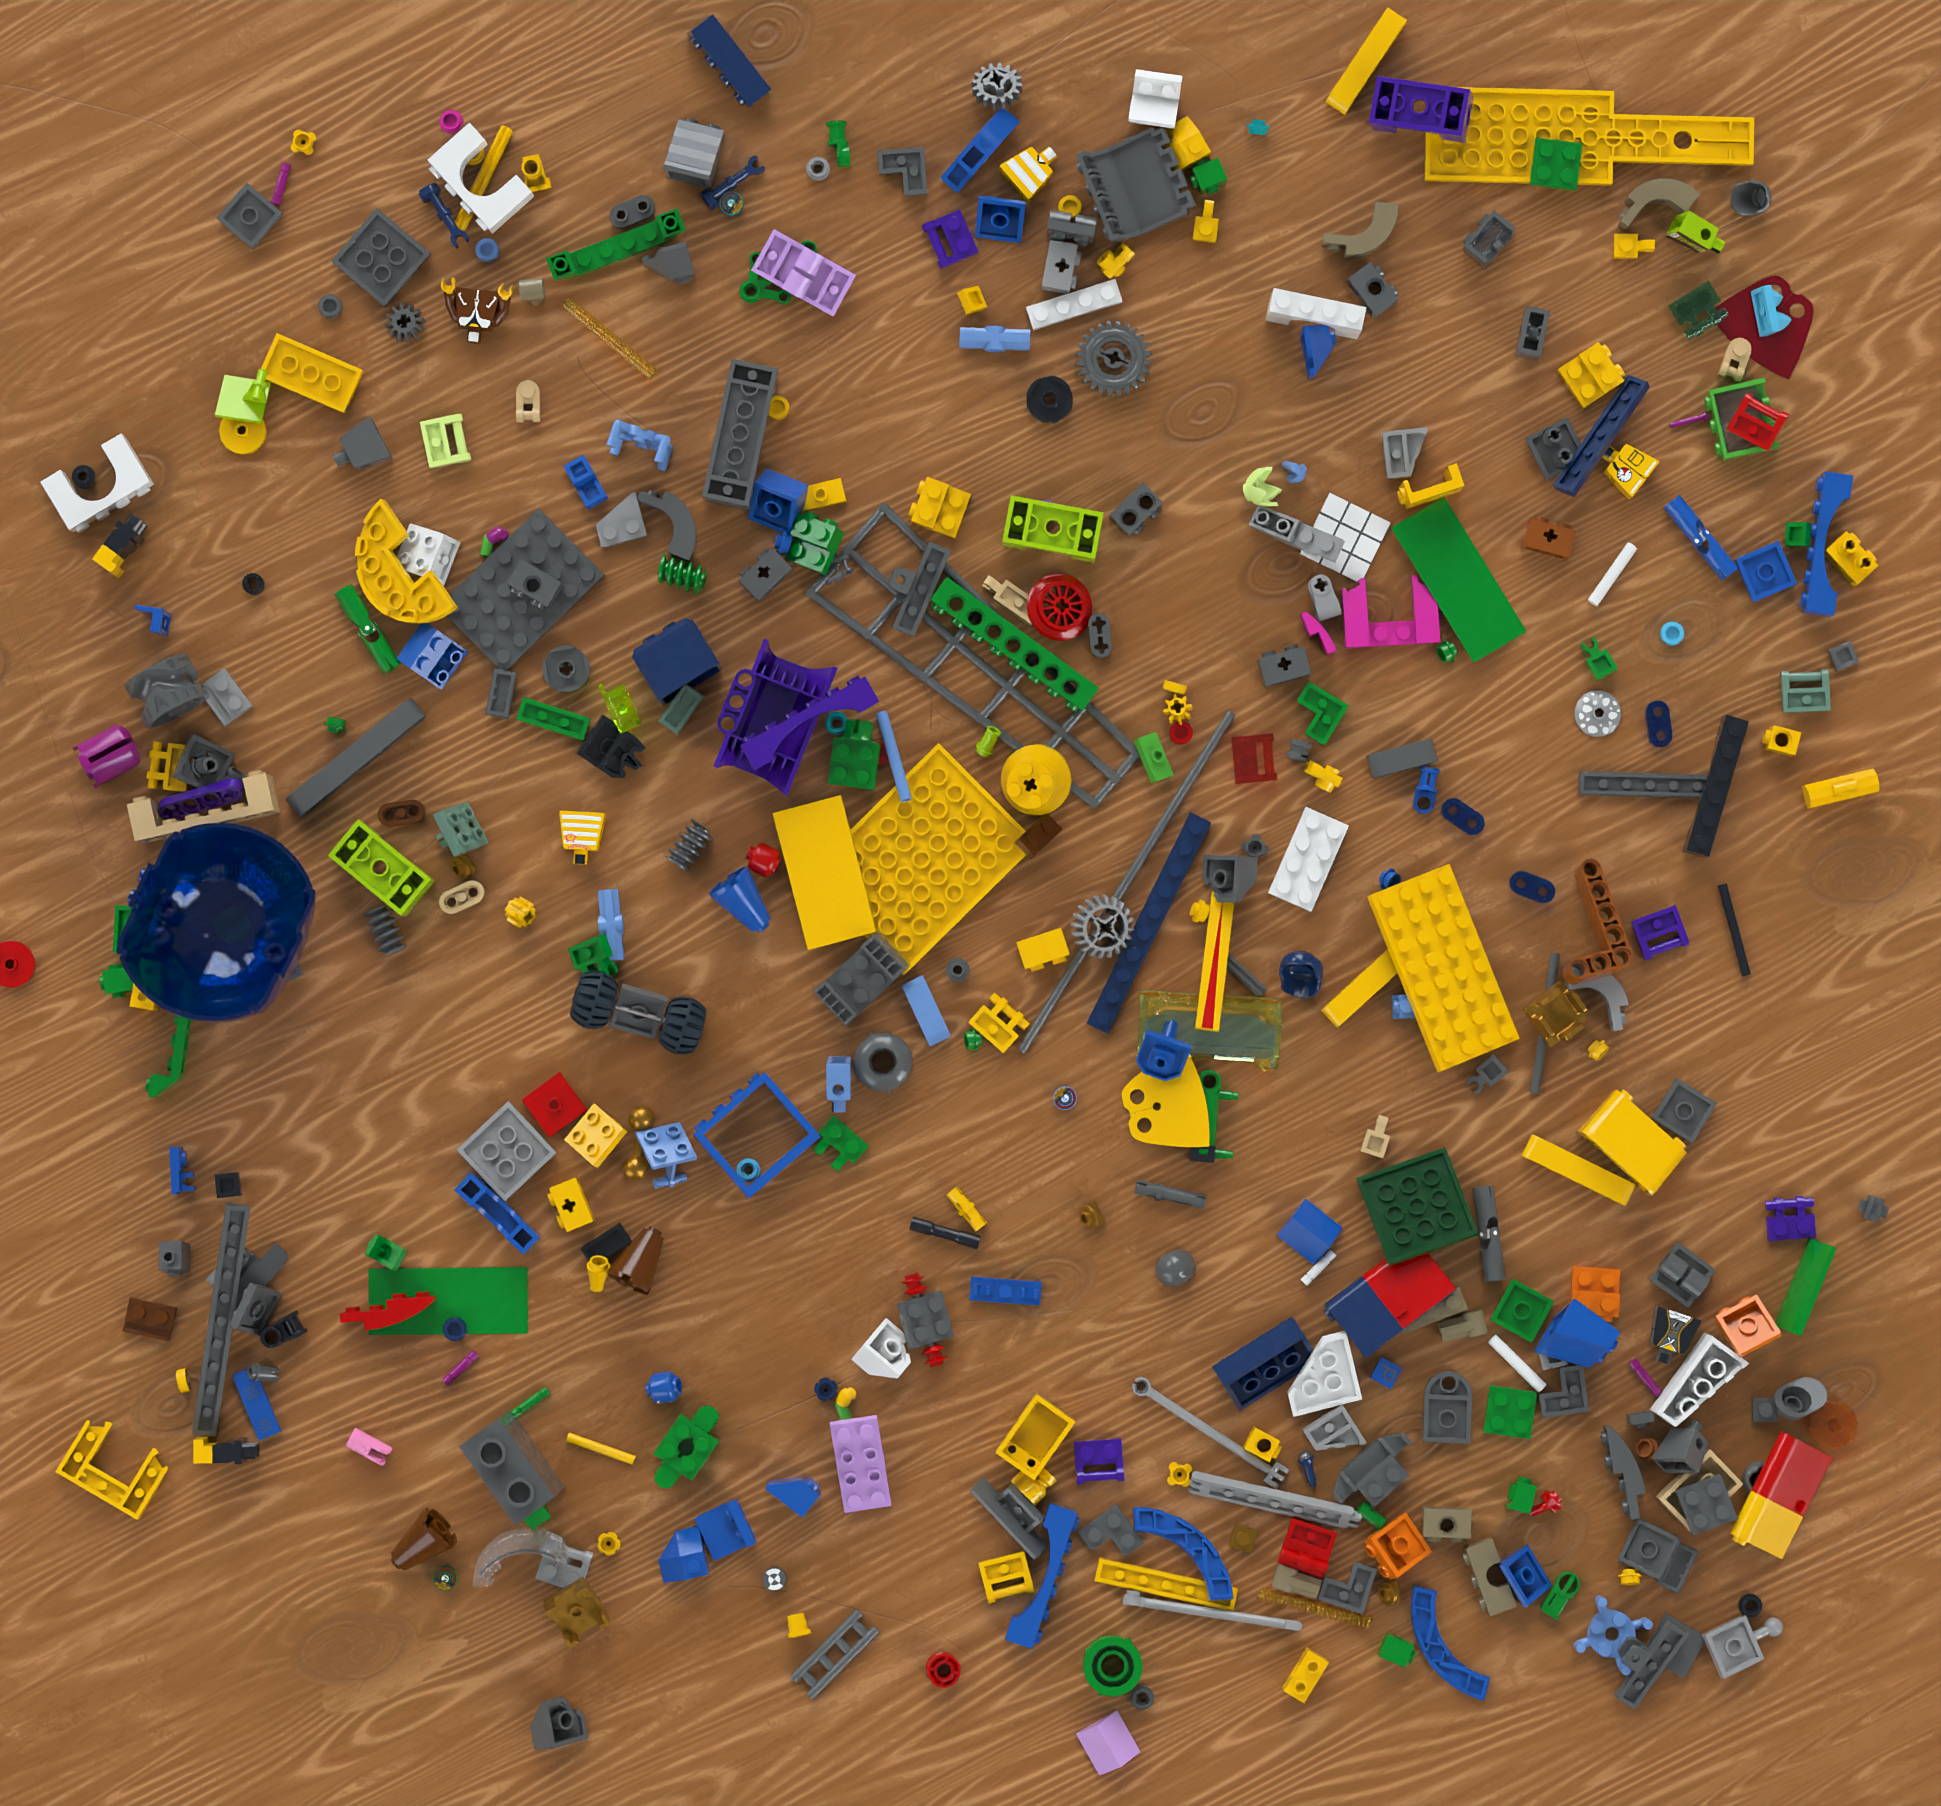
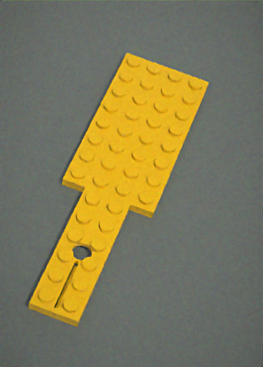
M1458 87L1470 89L1474 96L1466 142L1442 140L1439 134L1425 132L1424 181L1529 184L1535 138L1583 143L1577 185L1611 186L1613 184V163L1752 166L1754 164V117L1614 114V91ZM1678 132H1686L1691 137L1692 143L1689 148L1679 149L1676 147L1674 136ZM1715 142H1739V143H1715Z

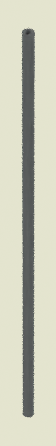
M1227 710L1112 895L1117 898V902L1122 899L1236 714ZM1104 908L1100 916L1105 912L1108 913L1110 908ZM1096 921L1100 924L1099 927L1103 929L1105 926L1103 925L1104 923ZM1079 948L1017 1048L1024 1054L1027 1052L1088 951L1083 952Z

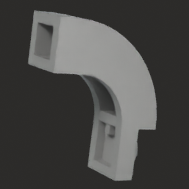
M1572 967V972L1580 976V971ZM1612 975L1577 985H1571L1565 981L1567 990L1589 988L1599 993L1607 1006L1610 1031L1623 1030L1622 1025L1626 1024L1624 1011H1620V1006L1629 1005L1623 987Z

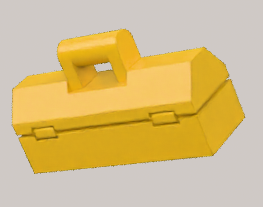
M1869 769L1801 787L1806 807L1810 809L1879 792V780L1875 770Z

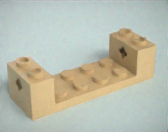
M262 770L249 772V777L242 778L248 801L247 805L245 803L235 804L231 806L232 810L228 811L222 810V808L209 810L206 816L199 815V813L185 816L183 821L176 819L162 821L158 813L159 802L151 800L147 796L132 799L133 803L127 804L134 840L144 844L281 813L273 776L262 772Z

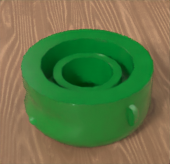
M1104 1635L1094 1640L1085 1649L1083 1657L1084 1676L1088 1684L1099 1693V1696L1114 1697L1126 1694L1137 1685L1142 1675L1141 1655L1130 1637L1127 1639L1120 1635ZM1110 1654L1118 1655L1124 1661L1123 1670L1115 1676L1105 1674L1101 1668L1102 1660Z

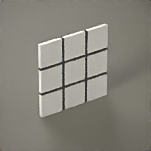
M1329 493L1313 527L1343 539L1345 543L1335 563L1319 556H1313L1302 550L1300 554L1358 582L1357 580L1364 578L1391 522Z

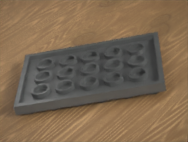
M538 508L450 594L458 608L447 616L499 669L508 671L605 575ZM520 559L563 584L550 609L543 607L541 610L530 603L531 598L526 595L520 598L509 591L511 587L507 584V581ZM533 580L528 584L530 592H536L540 588V582L537 580Z

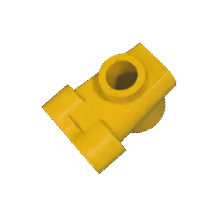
M539 154L522 157V171L525 177L524 184L531 192L552 188L550 177L546 178ZM532 163L538 165L536 172H532L530 169Z
M1122 242L1115 253L1111 250L1105 251L1098 259L1097 264L1109 279L1113 276L1118 277L1125 270L1124 264L1129 262L1135 253Z
M1309 760V763H1306L1304 766V772L1317 778L1314 785L1329 793L1332 792L1334 786L1339 787L1343 778L1338 775L1339 770L1329 765L1323 768Z

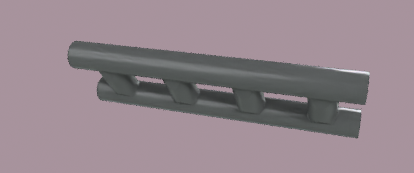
M857 1608L790 1675L794 1682L797 1683L802 1678L811 1687L807 1692L810 1698L814 1699L880 1632L874 1625L867 1630L858 1621L863 1614ZM851 1627L861 1636L852 1647L842 1638ZM834 1644L844 1653L836 1664L825 1655ZM818 1661L828 1670L819 1681L809 1672Z

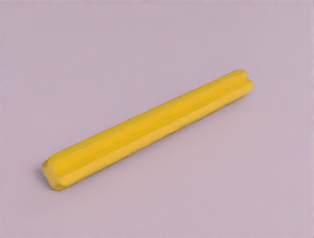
M503 125L500 127L469 191L470 193L478 196L483 195L512 136L513 131L509 127ZM463 207L455 223L459 230L466 231L474 213L468 214Z

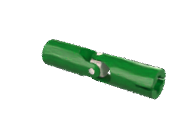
M350 584L334 594L349 620L359 627L358 634L383 675L390 673L392 669L398 668L401 662L396 659L395 652L373 620L370 622L368 609L354 586ZM377 629L379 639L373 643L366 641L364 637L372 636Z

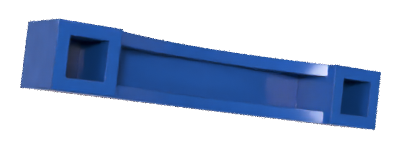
M1824 472L1821 474V477H1817L1815 491H1819L1818 500H1814L1812 514H1815L1814 524L1811 523L1810 537L1812 538L1811 547L1807 548L1806 560L1809 561V566L1803 575V584H1806L1805 593H1802L1800 597V607H1803L1802 613L1825 617H1831L1835 614L1837 591L1832 590L1826 573L1824 558L1825 541L1834 513L1842 501L1846 502L1850 499L1853 475Z
M1052 1502L1049 1503L1042 1524L1043 1527L1048 1529L1050 1539V1555L1046 1575L1031 1603L1019 1615L1012 1614L1005 1640L1031 1649L1034 1643L1039 1644L1042 1630H1039L1041 1621L1046 1622L1050 1608L1046 1606L1049 1598L1053 1599L1057 1590V1585H1054L1056 1575L1060 1577L1062 1575L1065 1563L1061 1562L1064 1553H1069L1072 1544L1069 1536L1071 1530L1076 1531L1080 1520L1079 1517H1076V1510Z

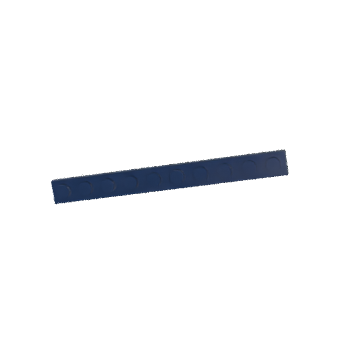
M1191 812L1189 813L1134 925V930L1130 933L1132 939H1127V947L1123 948L1087 1024L1108 1034L1211 824L1210 821Z

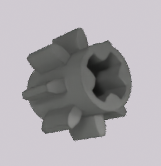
M1868 1195L1866 1201L1860 1200L1858 1211L1863 1212L1862 1218L1879 1223L1880 1217H1887L1889 1207L1884 1206V1199Z

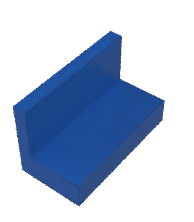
M135 604V610L143 614L152 615L150 631L158 636L168 637L172 614L164 609Z

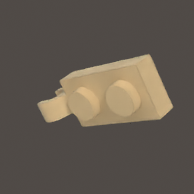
M988 576L982 587L995 594L992 600L1031 627L1032 623L1027 613L1028 594L1008 580L1000 584L993 577Z

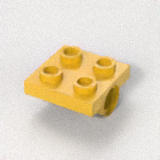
M594 1103L564 1140L593 1166L598 1168L627 1131L620 1123Z

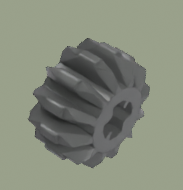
M400 303L399 311L393 306L391 309L395 314H386V318L391 322L385 324L386 328L391 329L388 333L390 337L397 335V342H401L403 337H405L407 343H410L411 335L416 340L419 339L416 331L424 332L425 330L419 325L425 323V319L419 317L422 313L421 310L417 309L414 311L413 304H409L406 310L405 304ZM404 318H407L409 321L406 328L401 325Z

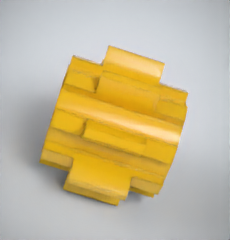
M522 897L510 900L507 907H505V916L508 917L507 921L519 928L531 925L536 917V910L533 908L534 904Z

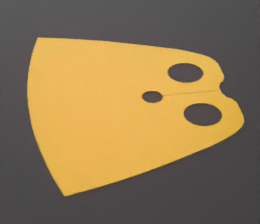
M1190 1055L1179 1077L1164 1081L1141 1072L1122 1090V1100L1124 1107L1130 1112L1131 1118L1128 1124L1131 1135L1135 1139L1145 1143L1166 1146L1209 1147L1210 1134L1207 1103L1199 1075ZM1135 1089H1139L1144 1093V1101L1140 1104H1134L1130 1099V1094ZM1156 1102L1160 1103L1161 1108L1158 1111L1154 1110L1153 1105ZM1141 1118H1148L1151 1121L1152 1127L1146 1133L1140 1132L1137 1128V1123Z

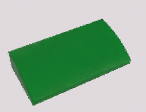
M1808 1238L1775 1320L1778 1328L1802 1336L1837 1249L1836 1247Z

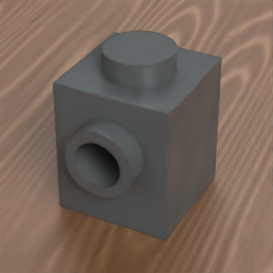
M184 1241L159 1242V1270L167 1273L168 1277H181V1273H189L191 1244Z

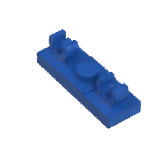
M971 1276L969 1300L1040 1306L1042 1282Z

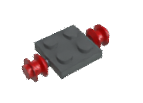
M918 1273L904 1276L906 1281L901 1283L907 1284L908 1287L904 1294L909 1296L915 1295L913 1299L896 1304L908 1348L914 1349L927 1345L929 1347L925 1348L921 1353L928 1357L924 1364H930V1368L944 1364L943 1359L947 1357L941 1355V1350L944 1346L937 1344L936 1341L954 1336L942 1291L926 1295L919 1294L927 1288V1286L921 1285L920 1280L924 1276L919 1277Z

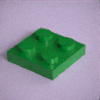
M1535 138L1529 186L1576 191L1583 143Z
M1512 1278L1489 1320L1532 1343L1554 1301Z
M1489 1385L1483 1432L1531 1439L1537 1392Z

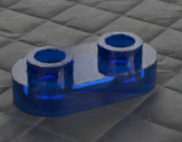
M1653 701L1645 708L1647 736L1652 746L1662 748L1671 742L1673 736L1670 712L1667 704L1663 701ZM1655 708L1661 709V716L1654 714ZM1658 731H1662L1665 734L1663 740L1657 738Z
M1450 798L1441 806L1443 818L1467 835H1477L1483 830L1485 826L1483 816L1461 800ZM1450 806L1456 807L1457 812L1455 815L1449 813L1448 809ZM1470 819L1475 820V828H1470L1468 826V821Z
M1518 871L1509 879V888L1513 893L1535 902L1547 903L1555 896V887L1550 881L1525 871ZM1518 879H1522L1525 883L1522 888L1516 885ZM1540 887L1546 889L1545 896L1539 895L1538 890Z

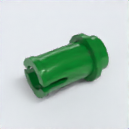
M1363 1501L1356 1509L1362 1518L1375 1527L1376 1530H1379L1387 1520V1518L1374 1510L1369 1502Z

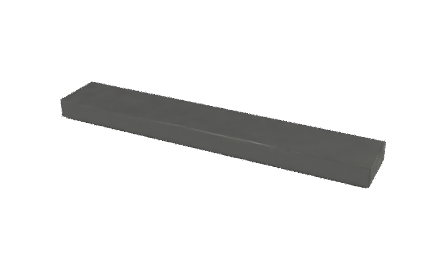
M1579 771L1578 795L1700 799L1707 775Z

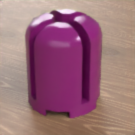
M114 725L72 747L74 751H80L81 754L77 755L88 778L96 780L97 783L93 784L94 788L129 771L140 763V751L135 742H132L133 739L129 731L121 725Z

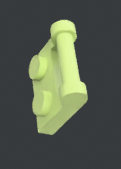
M462 414L420 422L430 469L471 461V455L467 452L461 424L463 422ZM452 424L458 450L457 455H451L445 425Z

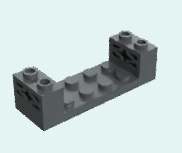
M736 359L731 360L702 495L705 502L750 511L754 481L772 397L775 396L779 379L778 368Z

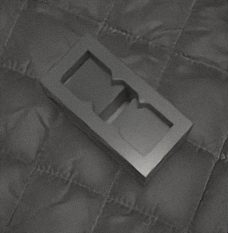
M1143 482L1109 515V518L1128 538L1132 534L1137 536L1145 528L1143 523L1149 517L1153 520L1161 513L1160 507L1163 502ZM1142 498H1149L1152 501V507L1143 509L1140 507L1139 501ZM1131 514L1135 517L1136 522L1131 526L1125 525L1122 521L1123 516Z

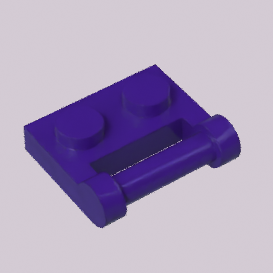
M960 209L921 226L923 232L927 233L939 261L937 263L940 269L979 253ZM939 227H942L954 254L950 257H947L935 230Z
M1676 905L1630 921L1645 961L1652 959L1654 955L1678 946L1685 947L1690 945ZM1676 930L1678 937L1648 947V940Z
M1121 1438L1074 1441L1077 1485L1088 1481L1117 1479V1482L1124 1481ZM1116 1463V1470L1083 1472V1465Z

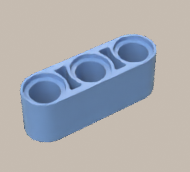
M923 975L902 984L901 986L929 1046L950 1038L951 1035Z

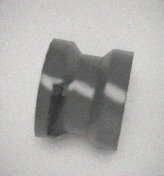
M1290 739V751L1287 752L1286 758L1309 763L1308 752L1312 749V744Z

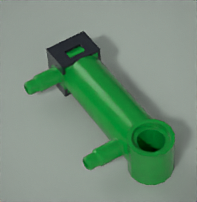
M1205 1070L1199 1074V1078L1207 1103L1210 1134L1209 1147H1191L1190 1161L1214 1163L1215 1158L1232 1159L1234 1154L1233 1151L1216 1149L1215 1146L1219 1099L1238 1100L1239 1093L1220 1090L1221 1078L1219 1074L1213 1070ZM1206 1075H1212L1215 1078L1216 1083L1211 1089L1203 1085L1202 1081Z

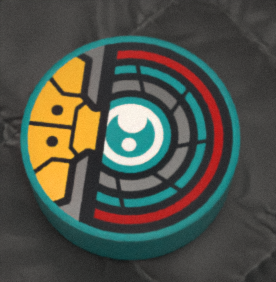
M736 192L725 193L720 199L722 212L727 216L738 215L743 209L742 197Z

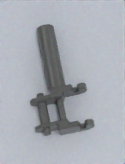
M835 553L831 565L834 564L837 573L836 576L826 580L827 585H831L833 581L834 583L845 580L844 576H850L854 572V568H850L847 562L849 555L843 554L838 558L837 553ZM843 563L845 570L840 571L838 564Z

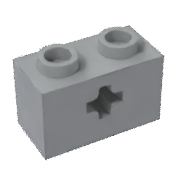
M1050 240L1042 290L1069 294L1070 288L1075 289L1077 275L1073 274L1074 265L1079 266L1081 252L1077 251V244ZM1061 263H1065V268H1068L1064 269L1063 273L1059 272L1058 268Z

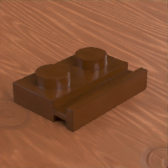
M130 1297L122 1331L170 1341L177 1307Z

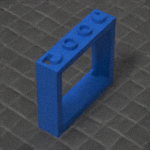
M765 1072L761 1076L759 1073H756L747 1081L749 1086L744 1091L741 1088L735 1091L730 1096L732 1101L726 1106L720 1104L711 1112L714 1116L708 1122L705 1119L699 1122L694 1127L696 1132L693 1134V1137L747 1199L751 1198L821 1137ZM764 1083L808 1135L751 1185L747 1186L704 1134Z

